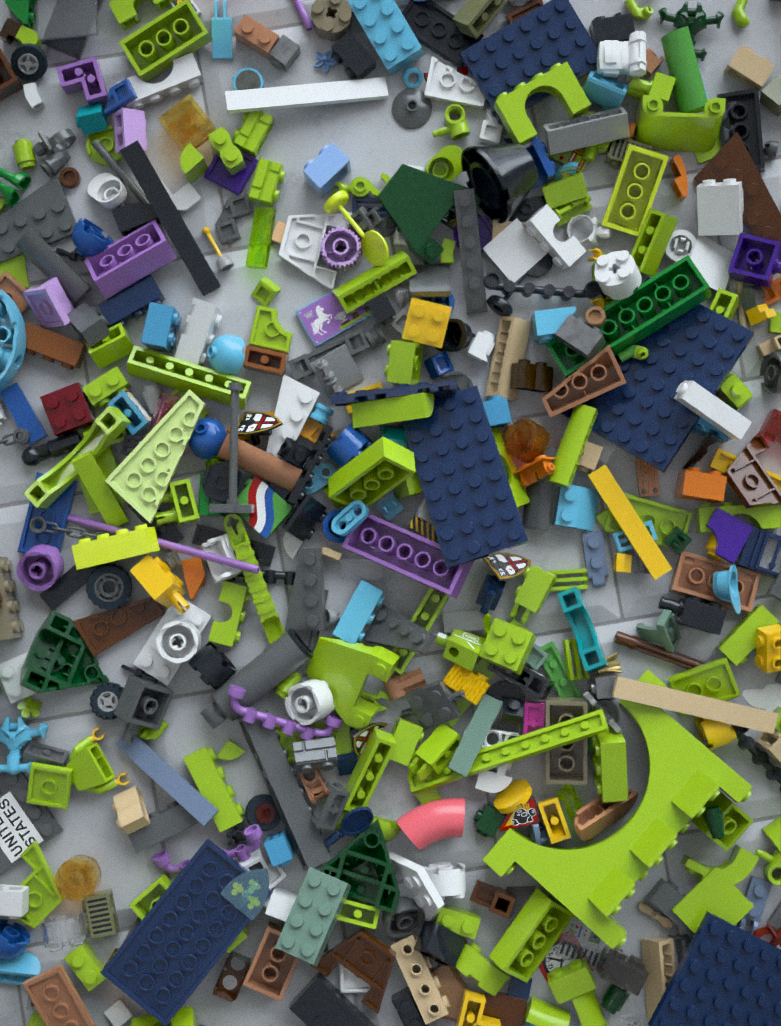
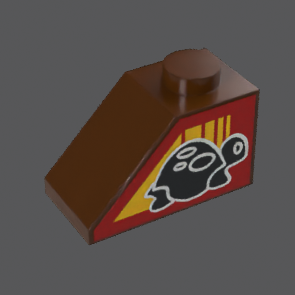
M531 795L526 804L517 806V811L505 814V818L499 826L500 832L506 831L509 828L514 829L540 823L533 795Z

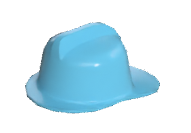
M732 564L730 570L713 574V592L718 599L731 602L736 614H740L741 603L738 590V574L736 566Z

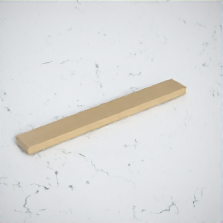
M619 676L615 678L612 697L771 734H774L778 713Z

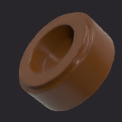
M67 167L60 172L59 179L64 187L74 189L80 184L81 176L76 169Z

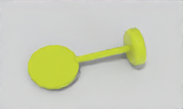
M342 190L332 195L323 206L324 211L327 214H334L340 211L362 237L361 248L366 259L372 265H384L389 257V249L383 236L374 230L364 233L344 209L349 200L346 191Z

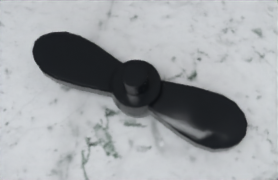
M56 248V252L59 255L69 257L71 261L76 262L80 260L85 262L84 260L87 259L79 256L76 250L70 253Z
M126 665L121 666L122 669L134 673L136 677H144L157 683L158 679L144 674L145 671L137 668L134 670Z

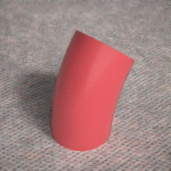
M445 798L427 802L405 813L396 821L412 843L422 851L439 840L463 836L465 798Z

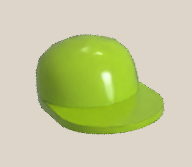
M456 145L443 147L428 160L424 172L452 182L462 172L461 155L463 150Z

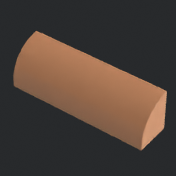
M227 434L217 457L229 462L230 434ZM238 439L239 468L292 492L303 470Z

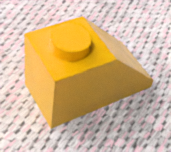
M557 795L537 801L551 844L571 838Z

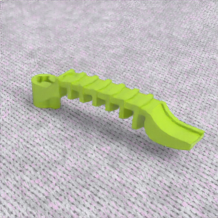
M227 513L223 518V524L231 546L236 553V559L258 566L259 563L254 556L255 553L251 548L250 540L241 517L237 513ZM230 517H233L234 520L238 519L235 522L237 533L231 524L227 525ZM241 570L243 571L245 582L248 584V590L252 595L253 603L256 605L257 613L260 615L259 618L269 644L279 639L285 631L277 610H275L274 602L271 600L270 592L267 590V584L262 577V571L259 570V573L255 574Z

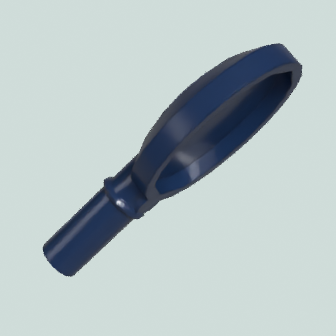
M358 807L348 812L341 821V828L337 829L336 832L324 841L325 845L330 847L345 835L353 836L365 831L373 822L372 810L368 807Z

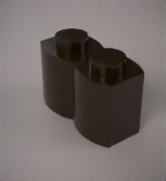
M519 359L518 363L511 365L510 388L538 393L552 391L554 368L547 366L548 363L546 362L531 364L530 360Z

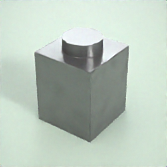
M283 34L269 52L270 63L276 69L280 70L282 68L287 72L300 55V46Z

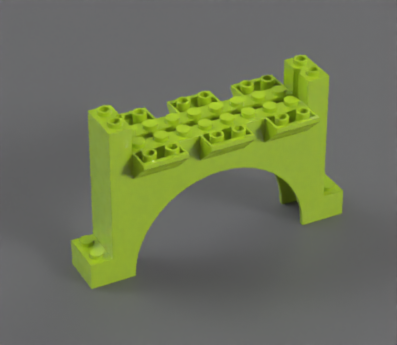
M648 669L637 680L662 687L667 686ZM621 699L620 703L634 718L644 737L649 768L644 795L631 818L609 837L594 844L573 848L541 846L531 842L530 838L521 834L515 828H509L482 859L500 877L504 874L508 876L517 866L514 862H517L611 949H614L616 946L620 948L627 940L626 928L612 917L622 907L621 901L624 898L628 900L636 891L634 888L635 882L637 880L641 882L648 875L647 868H650L652 865L656 867L664 858L662 853L666 849L670 851L678 841L675 838L678 836V832L684 833L690 826L688 822L690 818L693 819L694 816L699 818L706 809L704 807L707 801L712 802L719 795L718 788L737 803L740 801L745 802L752 794L750 791L752 786L663 709Z

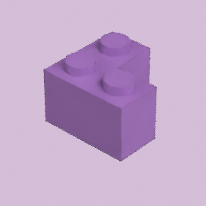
M96 57L56 68L61 87L67 95L84 90L89 105L100 102L102 105L107 104L109 98L107 97L108 91L101 66Z

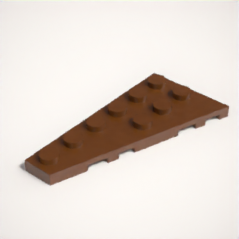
M736 132L694 179L699 184L703 183V180L714 179L715 183L723 182L724 179L735 178L736 182H742L744 199L743 224L757 237L781 242V213L738 132Z

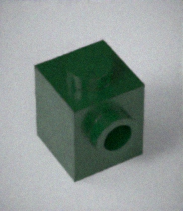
M486 803L483 809H478L473 817L475 821L474 826L477 828L476 832L484 837L489 835L493 838L505 818V814H501L495 807Z

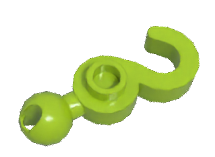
M382 173L380 176L385 184L391 179L385 173ZM364 177L353 179L351 185L337 182L332 188L333 194L344 190L347 193H352L357 198L367 197L369 193L378 198L377 195L381 192Z

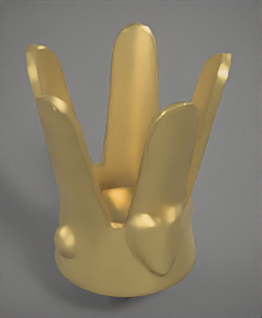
M618 652L606 657L609 667L598 670V676L604 675V673H623L618 671L621 669L619 667L621 662L613 661L617 659Z

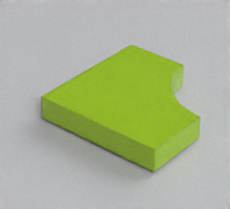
M257 305L248 345L289 354L293 334L284 330L279 324L277 309Z

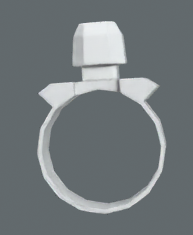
M583 214L573 217L567 226V234L571 237L572 225L577 220L582 218L590 219L593 224V232L587 239L579 241V243L582 245L591 242L596 248L599 245L600 239H608L612 234V229L602 226L596 217L591 219Z

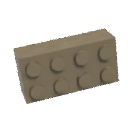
M1 556L0 593L3 597V602L1 603L3 608H0V642L23 637L22 633L25 631L23 621H20L19 612H21L20 603L15 598L17 586L11 577V572H13L12 562L8 560V557Z
M547 697L545 728L588 714V700L586 698ZM588 738L545 752V784L588 785Z

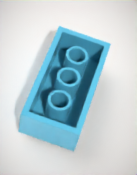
M347 0L390 76L425 55L423 48L394 0Z

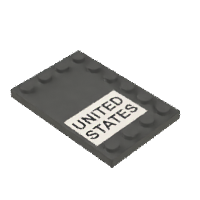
M7 772L0 774V875L21 861L22 857L20 855L35 840H37L41 847L63 831L48 807L26 803L29 780L24 772H20L17 775H11Z

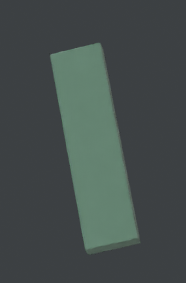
M487 694L483 695L447 767L448 769L465 778L467 777L503 702Z

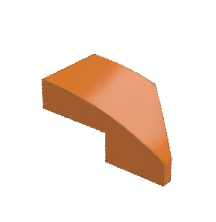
M197 557L181 561L191 601L196 599V594L206 584L203 559Z

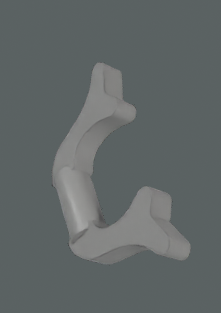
M586 691L583 694L596 711L602 709L608 723L617 733H620L622 729L610 716L608 710L599 700H596Z

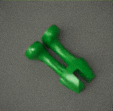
M0 167V177L9 181L21 191H25L29 187L31 182L30 175L26 173L14 174ZM0 181V192L3 195L4 203L11 208L19 202L20 193L15 188Z

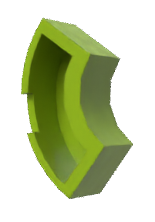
M466 942L455 967L466 977L469 975L477 981V985L480 988L496 996L510 976L495 962L481 952L482 948L475 942L471 944Z

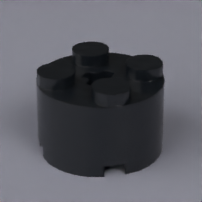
M209 641L191 658L188 664L195 671L198 670L202 674L200 678L206 685H211L217 690L237 670L223 652L215 651L218 647Z

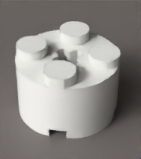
M628 251L611 252L597 259L594 271L595 278L603 293L611 299L621 300L628 298L634 294L633 291L636 287L639 288L641 285V273Z
M170 622L163 626L159 632L156 641L157 649L166 660L182 663L193 658L200 650L201 635L198 629L190 622ZM177 636L184 641L181 643L182 647L175 644V641L178 640Z
M310 679L294 685L289 689L288 697L285 699L288 715L293 720L295 719L300 722L298 724L309 725L326 718L335 707L332 693L328 688L327 682L324 680Z
M451 862L429 864V868L424 866L442 900L445 899V896H453V898L465 897L466 872L464 864L457 863V867L451 865Z

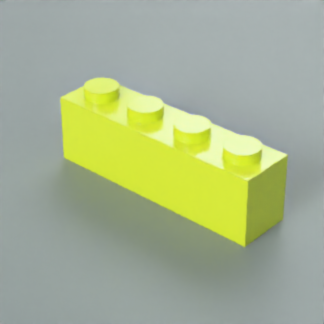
M147 524L134 526L135 530L128 532L127 528L115 531L116 535L109 536V533L97 535V540L93 541L90 538L78 540V544L71 546L76 570L160 551L155 527H147Z

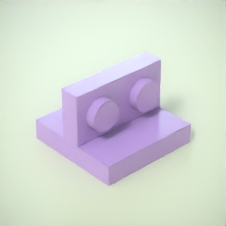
M57 277L49 279L37 288H31L23 292L42 328L65 326L71 322L67 314L73 311L74 308Z

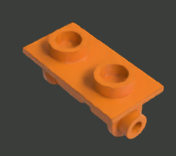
M537 456L532 463L521 465L519 470L513 472V475H519L520 485L528 487L537 482L538 478L543 479L553 473L555 466L551 462L556 460V457Z

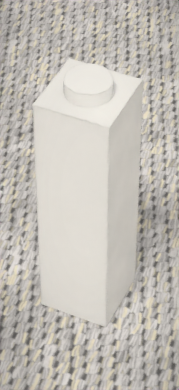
M685 380L676 390L677 394L674 399L731 439L741 440L752 423L695 381Z

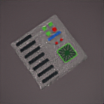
M574 916L562 934L556 956L570 961L585 957L589 967L595 970L605 942Z

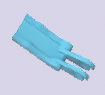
M214 0V17L211 18L213 60H233L232 17H227V0H223V17H218L219 2Z

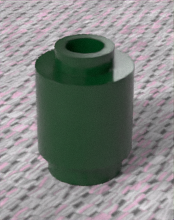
M619 981L617 984L612 982L602 998L601 1006L609 1013L615 1015L617 1011L621 1010L630 996L629 988Z

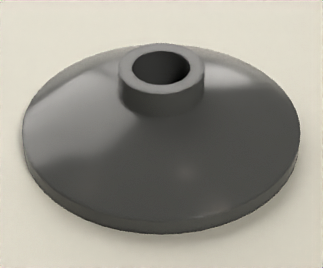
M403 90L393 101V117L398 124L405 128H419L426 124L431 117V101L429 98H424V92L421 90ZM413 103L416 105V107L414 109H410L408 107L409 104Z

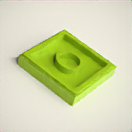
M32 762L30 765L26 803L67 810L69 808L73 768Z

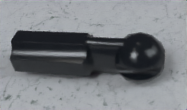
M74 431L49 440L40 446L27 447L22 452L21 458L27 466H36L43 460L52 457L56 458L72 452L82 440L79 433Z

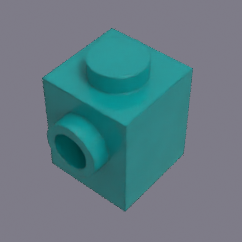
M101 102L78 107L75 122L77 127L82 129L83 135L107 130L108 119L103 114L104 108Z

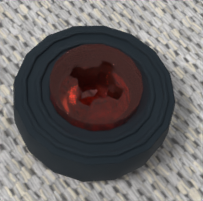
M260 794L254 796L246 806L245 816L250 826L258 824L263 832L273 830L281 820L271 795Z

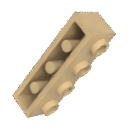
M413 933L392 943L390 946L396 952V960L425 1024H429L449 1014L448 1008L451 1005L447 996H442L439 989L442 985L438 976H433L430 968H433L430 958L414 950L418 937Z

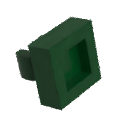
M675 526L662 542L677 555H680L692 539L678 526Z

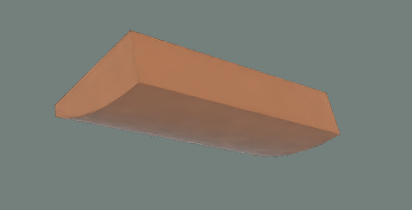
M682 551L673 573L669 592L685 597H697L702 599L703 602L722 605L723 608L734 610L731 602L718 599L713 592V574L730 570L731 564ZM736 566L741 603L740 612L749 614L752 612L761 573Z

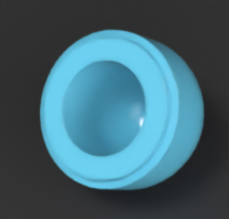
M408 67L403 71L402 81L407 87L416 88L422 83L423 75L418 68ZM411 73L417 74V81L415 83H409L408 81Z

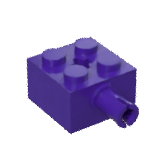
M740 233L728 269L730 279L770 288L774 275L776 273L781 274V242Z

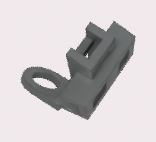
M362 206L351 215L364 233L374 230L385 238L392 236L396 230V226L389 216L382 218L377 213L380 210L379 206L372 208L369 212ZM392 221V228L389 231V224ZM351 227L350 229L352 230V232L354 231L355 235H357L358 238H360L361 240L362 237L357 233V231L353 227Z

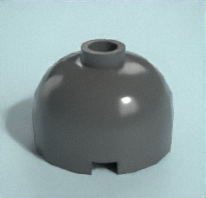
M771 352V355H766L761 364L760 376L764 375V383H761V385L768 393H781L780 352Z
M407 896L399 897L395 914L382 912L383 926L387 934H391L393 938H404L412 935V930L417 926L420 928L425 920L422 909L416 904L414 899Z

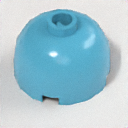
M236 335L218 336L207 349V357L211 368L233 376L232 374H238L245 360V354H242V347L245 348L243 339Z

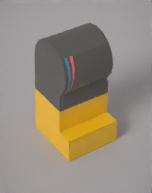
M758 285L746 287L740 293V299L751 326L777 316L774 308L768 309L763 298V289Z
M614 553L613 572L650 574L639 556Z

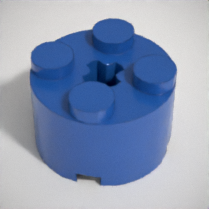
M351 423L339 434V438L331 443L326 450V454L342 468L374 442L359 428H353Z

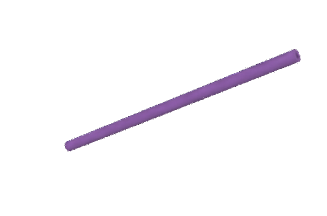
M69 514L67 518L68 522L116 535L115 531L123 529L73 514ZM157 538L161 548L258 574L260 566Z

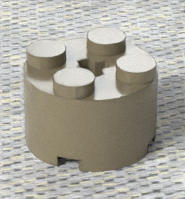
M316 0L312 4V24L315 33L320 38L338 41L350 31L352 26V10L347 0Z

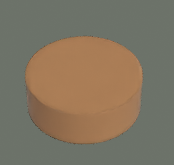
M598 306L590 307L585 313L587 325L591 328L603 326L606 321L605 311Z

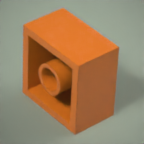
M689 467L678 473L675 497L714 504L723 502L727 477L721 476L722 472L709 471L702 473L700 468Z

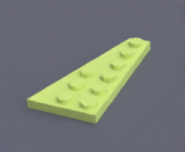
M190 389L105 480L149 523H152L206 405Z

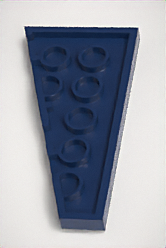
M456 380L439 381L438 383L421 382L414 386L398 384L396 385L397 388H382L374 391L358 390L347 394V392H335L334 396H330L331 406H351L353 403L423 392L434 394V399H438L450 394H456L457 382Z

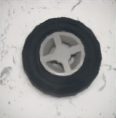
M26 43L18 46L12 53L11 66L19 78L26 81H36L42 78L47 71L48 60L45 52L38 45Z

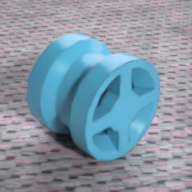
M316 402L314 405L315 410L310 413L309 418L322 425H327L328 418L333 415L334 411Z

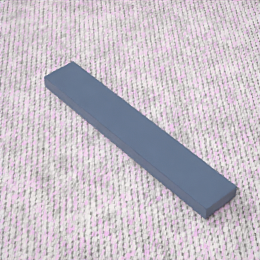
M137 735L134 743L120 738L115 744L204 827L219 812L212 803Z

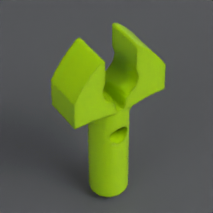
M363 690L360 696L379 706L378 711H383L387 707L379 705L376 699L384 698L390 701L388 694L382 690H379V693L376 694Z

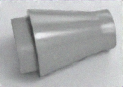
M159 383L142 386L143 391L141 392L149 414L161 412V388H159Z

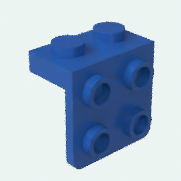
M537 137L531 140L530 145L526 147V150L534 160L538 172V181L532 190L554 180L555 171H557L554 161L549 160L546 154L548 153L546 144Z

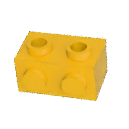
M775 624L756 628V667L767 674L781 671V625Z

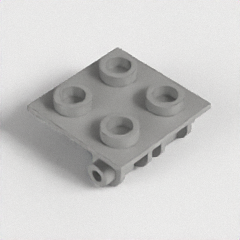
M346 344L310 363L328 398L334 396L335 392H342L364 379Z

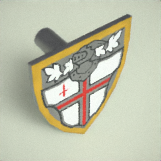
M499 552L482 558L499 581L509 580L522 575L531 563L530 559L511 553Z

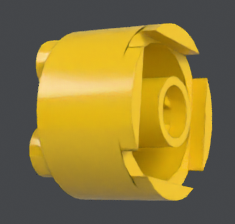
M702 717L694 718L701 740L706 739L708 745L705 746L710 751L733 742V739L737 738L734 728L730 727L728 723Z

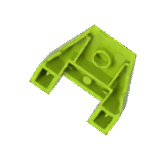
M320 636L313 651L314 657L310 659L306 673L311 679L327 682L333 696L335 711L347 725L360 731L373 723L379 706L360 697L369 674L387 682L393 675L401 656L381 646L370 647L364 646L363 643L352 644L346 643L345 640Z

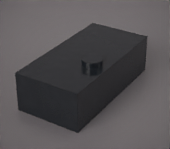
M320 972L297 994L289 1007L307 1026H376Z

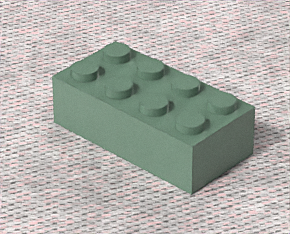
M309 867L275 948L318 966L351 885Z

